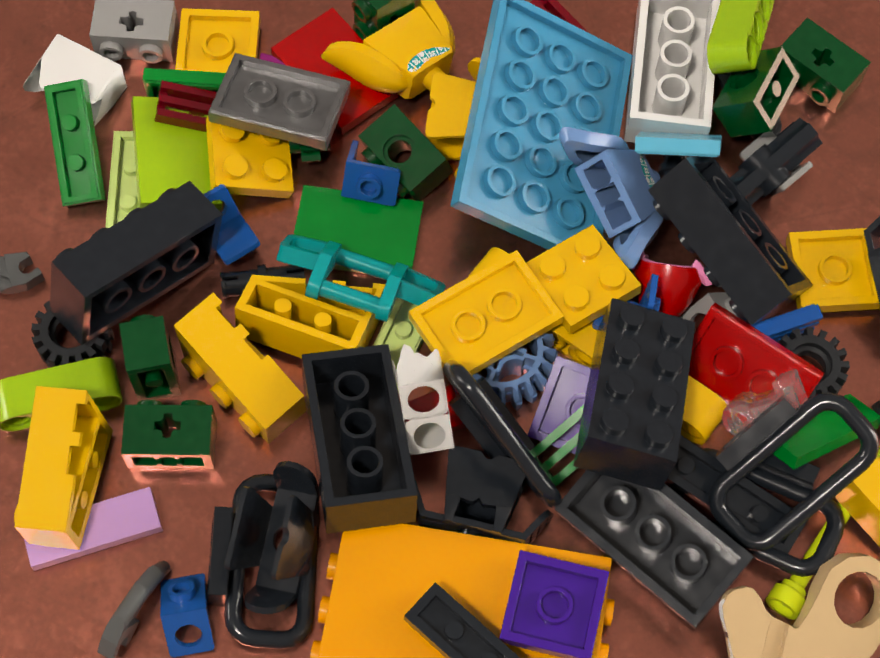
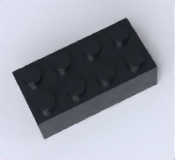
M697 156L685 158L648 189L655 199L653 206L665 220L673 222L680 232L678 238L682 245L690 253H696L705 264L703 270L708 279L715 286H722L731 298L729 301L730 307L743 321L748 320L753 325L774 316L813 286L714 157Z
M191 181L176 189L170 188L166 190L158 200L144 208L139 207L132 210L122 221L110 228L99 229L88 241L74 249H65L51 262V313L81 345L87 343L212 265L215 261L223 214Z
M611 299L597 331L575 452L574 467L657 491L662 489L678 459L695 322L618 299Z
M384 344L302 354L303 388L326 534L416 522L418 494L389 345Z
M586 470L564 496L559 506L554 508L559 516L609 558H612L617 565L693 629L700 625L719 602L722 595L734 584L754 558L753 555L666 484L663 485L660 491Z

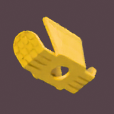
M479 57L472 58L467 66L470 75L475 81L477 80L481 61ZM437 72L432 77L430 92L432 103L427 114L425 135L447 161L460 160L476 82ZM457 168V170H456L455 173H454L455 179H456V176H457L458 168Z

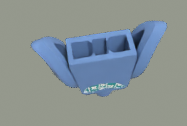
M563 127L559 132V140L568 158L575 165H578L574 169L609 239L616 236L613 240V248L628 269H633L637 265L643 251L658 234L663 222V217L653 206L655 199L648 191L660 180V175L657 171L651 169L644 154H637L635 150H630L627 143L621 137Z

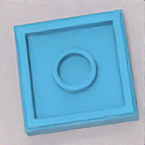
M641 131L635 136V152L637 154L718 157L721 152L722 135Z

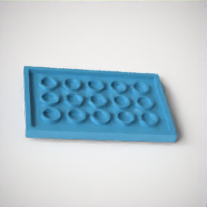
M493 0L450 207L548 250L591 225H594L603 236L604 227L574 169L578 165H575L565 153L559 140V132L563 127H571L619 137L633 55L525 0Z

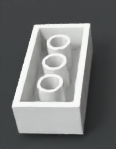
M720 0L638 1L625 125V142L635 143V136L641 131L709 134L712 120L715 75L709 68L707 44L719 9Z

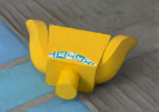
M416 0L415 9L365 38L363 44L351 41L335 42L326 48L321 58L374 91L397 93L404 99H412L426 89L431 92L433 74L437 72L449 74L455 54V36L451 24L435 0Z

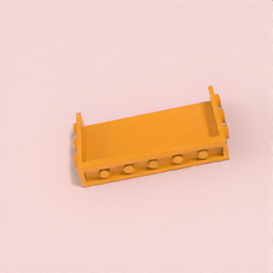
M403 523L343 531L339 553L331 552L328 561L326 579L333 580L330 597L322 596L319 607L318 623L325 624L322 640L313 641L310 658H445L404 620V615L435 582L499 638L520 550L609 571L591 657L608 658L609 643H603L601 640L603 625L611 626L615 600L607 598L612 558ZM505 644L520 658H561Z

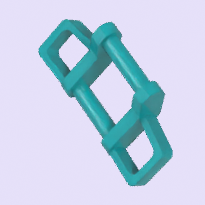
M289 234L280 243L276 258L277 261L313 270L306 287L305 296L318 299L321 296L373 313L375 314V319L385 322L390 317L396 298L419 306L442 293L446 288L444 283L412 270L408 265L396 262L394 266L342 249V244L330 240L326 242ZM337 264L387 280L380 298L327 281L326 278Z

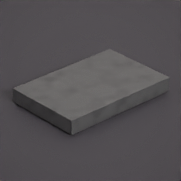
M235 53L208 111L209 121L326 151L350 93V81Z

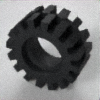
M50 300L44 304L47 311L45 314L39 310L36 313L35 318L38 324L32 323L31 331L34 335L32 340L48 368L95 357H106L105 351L111 353L113 345L110 340H114L111 328L83 345L65 348L57 342L58 333L64 326L51 313Z
M806 327L803 334H801L799 328L792 330L789 337L785 334L779 341V344L796 355L811 357L822 366L825 374L808 399L817 394H838L847 380L848 374L846 373L850 368L849 361H843L847 356L845 348L836 349L840 341L836 337L830 342L825 340L828 332L820 330L818 336L813 335L814 328Z

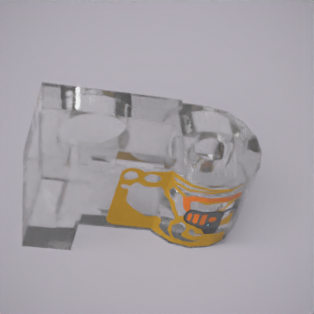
M797 369L780 374L772 382L774 389L759 394L749 391L737 395L723 410L722 420L727 431L736 436L783 394L793 403L796 409L807 401L808 396Z

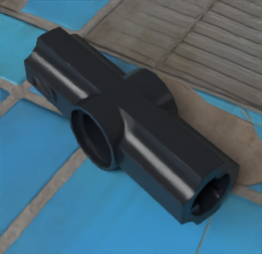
M798 118L779 133L771 143L762 145L737 167L739 170L730 179L751 206L761 196L765 198L792 175L791 170L823 144L818 132L810 123L805 122L802 118Z

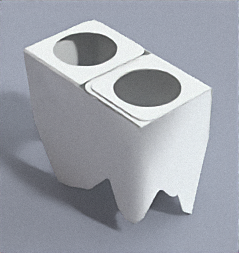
M57 34L26 79L23 88L25 91L40 92L44 91V86L78 79L86 80L95 127L117 102L127 88V84L120 64Z
M404 344L397 369L393 360L392 363L410 455L455 448L440 353L438 349H434L426 357L420 353H414L410 346ZM428 386L438 392L440 399L434 409L427 412H418L409 406L408 396L417 387Z

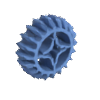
M544 333L527 343L533 355L527 354V349L520 347L503 357L502 360H499L496 369H494L495 363L485 368L487 371L486 381L504 405L506 402H511L513 408L518 411L522 407V397L533 404L537 400L536 390L544 392L548 381L547 378H549L553 367L552 363L555 362L558 355L556 349L551 348L555 341L553 334ZM478 373L472 375L476 381L482 377ZM507 375L521 376L512 381L500 382Z

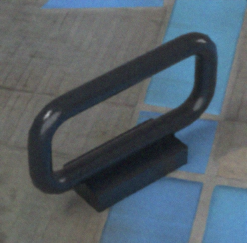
M447 361L443 366V372L459 394L448 404L490 459L498 455L512 458L526 476L524 481L535 495L548 507L559 506L562 500L560 492L530 453L535 447L534 443L486 379L481 377L476 381L470 372L458 361Z
M834 393L817 394L796 409L793 403L783 394L717 451L716 458L727 470L718 476L711 485L708 495L709 510L719 525L740 546L753 551L769 550L781 543L871 466L879 450L878 434L856 406L841 395ZM823 411H833L838 414L860 439L861 446L859 452L767 531L758 534L749 531L728 508L726 504L728 492Z
M710 448L702 449L716 458V453L718 450ZM772 454L745 478L760 487L800 503L815 490L819 482L820 468L806 463L793 470ZM671 484L669 485V487L674 492H676L682 498L684 497L683 492H681ZM832 499L818 510L826 517L827 525L816 552L810 558H796L776 548L763 551L745 550L753 555L755 559L789 574L801 577L816 575L819 567L834 557L844 532L845 520L843 512ZM711 521L713 524H715L718 528H720L724 533L728 535V533L718 523Z
M273 474L253 475L243 480L235 490L232 508L217 506L214 508L207 582V605L224 606L225 603L224 616L226 627L231 636L242 645L254 648H292L307 638L312 631L314 623L319 526H317L309 566H311L309 573L302 576L294 626L286 631L249 628L245 625L242 616L245 568L231 571L226 570L224 564L242 488L247 486L256 492H277ZM318 503L316 514L319 516L320 506Z

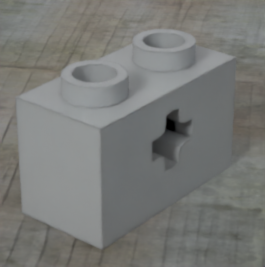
M95 0L89 33L94 52L112 61L136 59L148 63H158L160 61L173 62L179 27L175 2L173 0Z

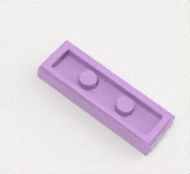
M150 487L92 504L80 550L29 544L25 539L24 541L30 566L36 571L162 532L163 529L153 492Z

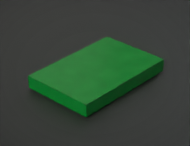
M303 185L293 235L326 242L329 240L342 244V249L394 266L396 262L408 265L413 270L424 201L397 198L394 206L342 197V190ZM337 264L334 267L335 270L362 273Z

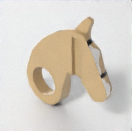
M839 553L822 564L809 587L803 608L792 626L772 617L766 611L762 599L753 588L742 585L728 589L722 595L718 604L727 644L728 658H870L880 644V561L862 553ZM855 572H863L870 579L873 586V604L869 613L862 620L853 624H844L838 617L834 606L835 592L839 583L846 576Z

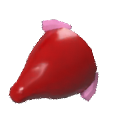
M643 251L637 265L632 269L634 276L641 284V292L637 295L639 303L651 275H659L656 297L661 298L659 312L676 317L681 316L686 311L701 284L705 286L712 285V282L703 270V264L698 260H695L692 266L672 265L649 260V255Z

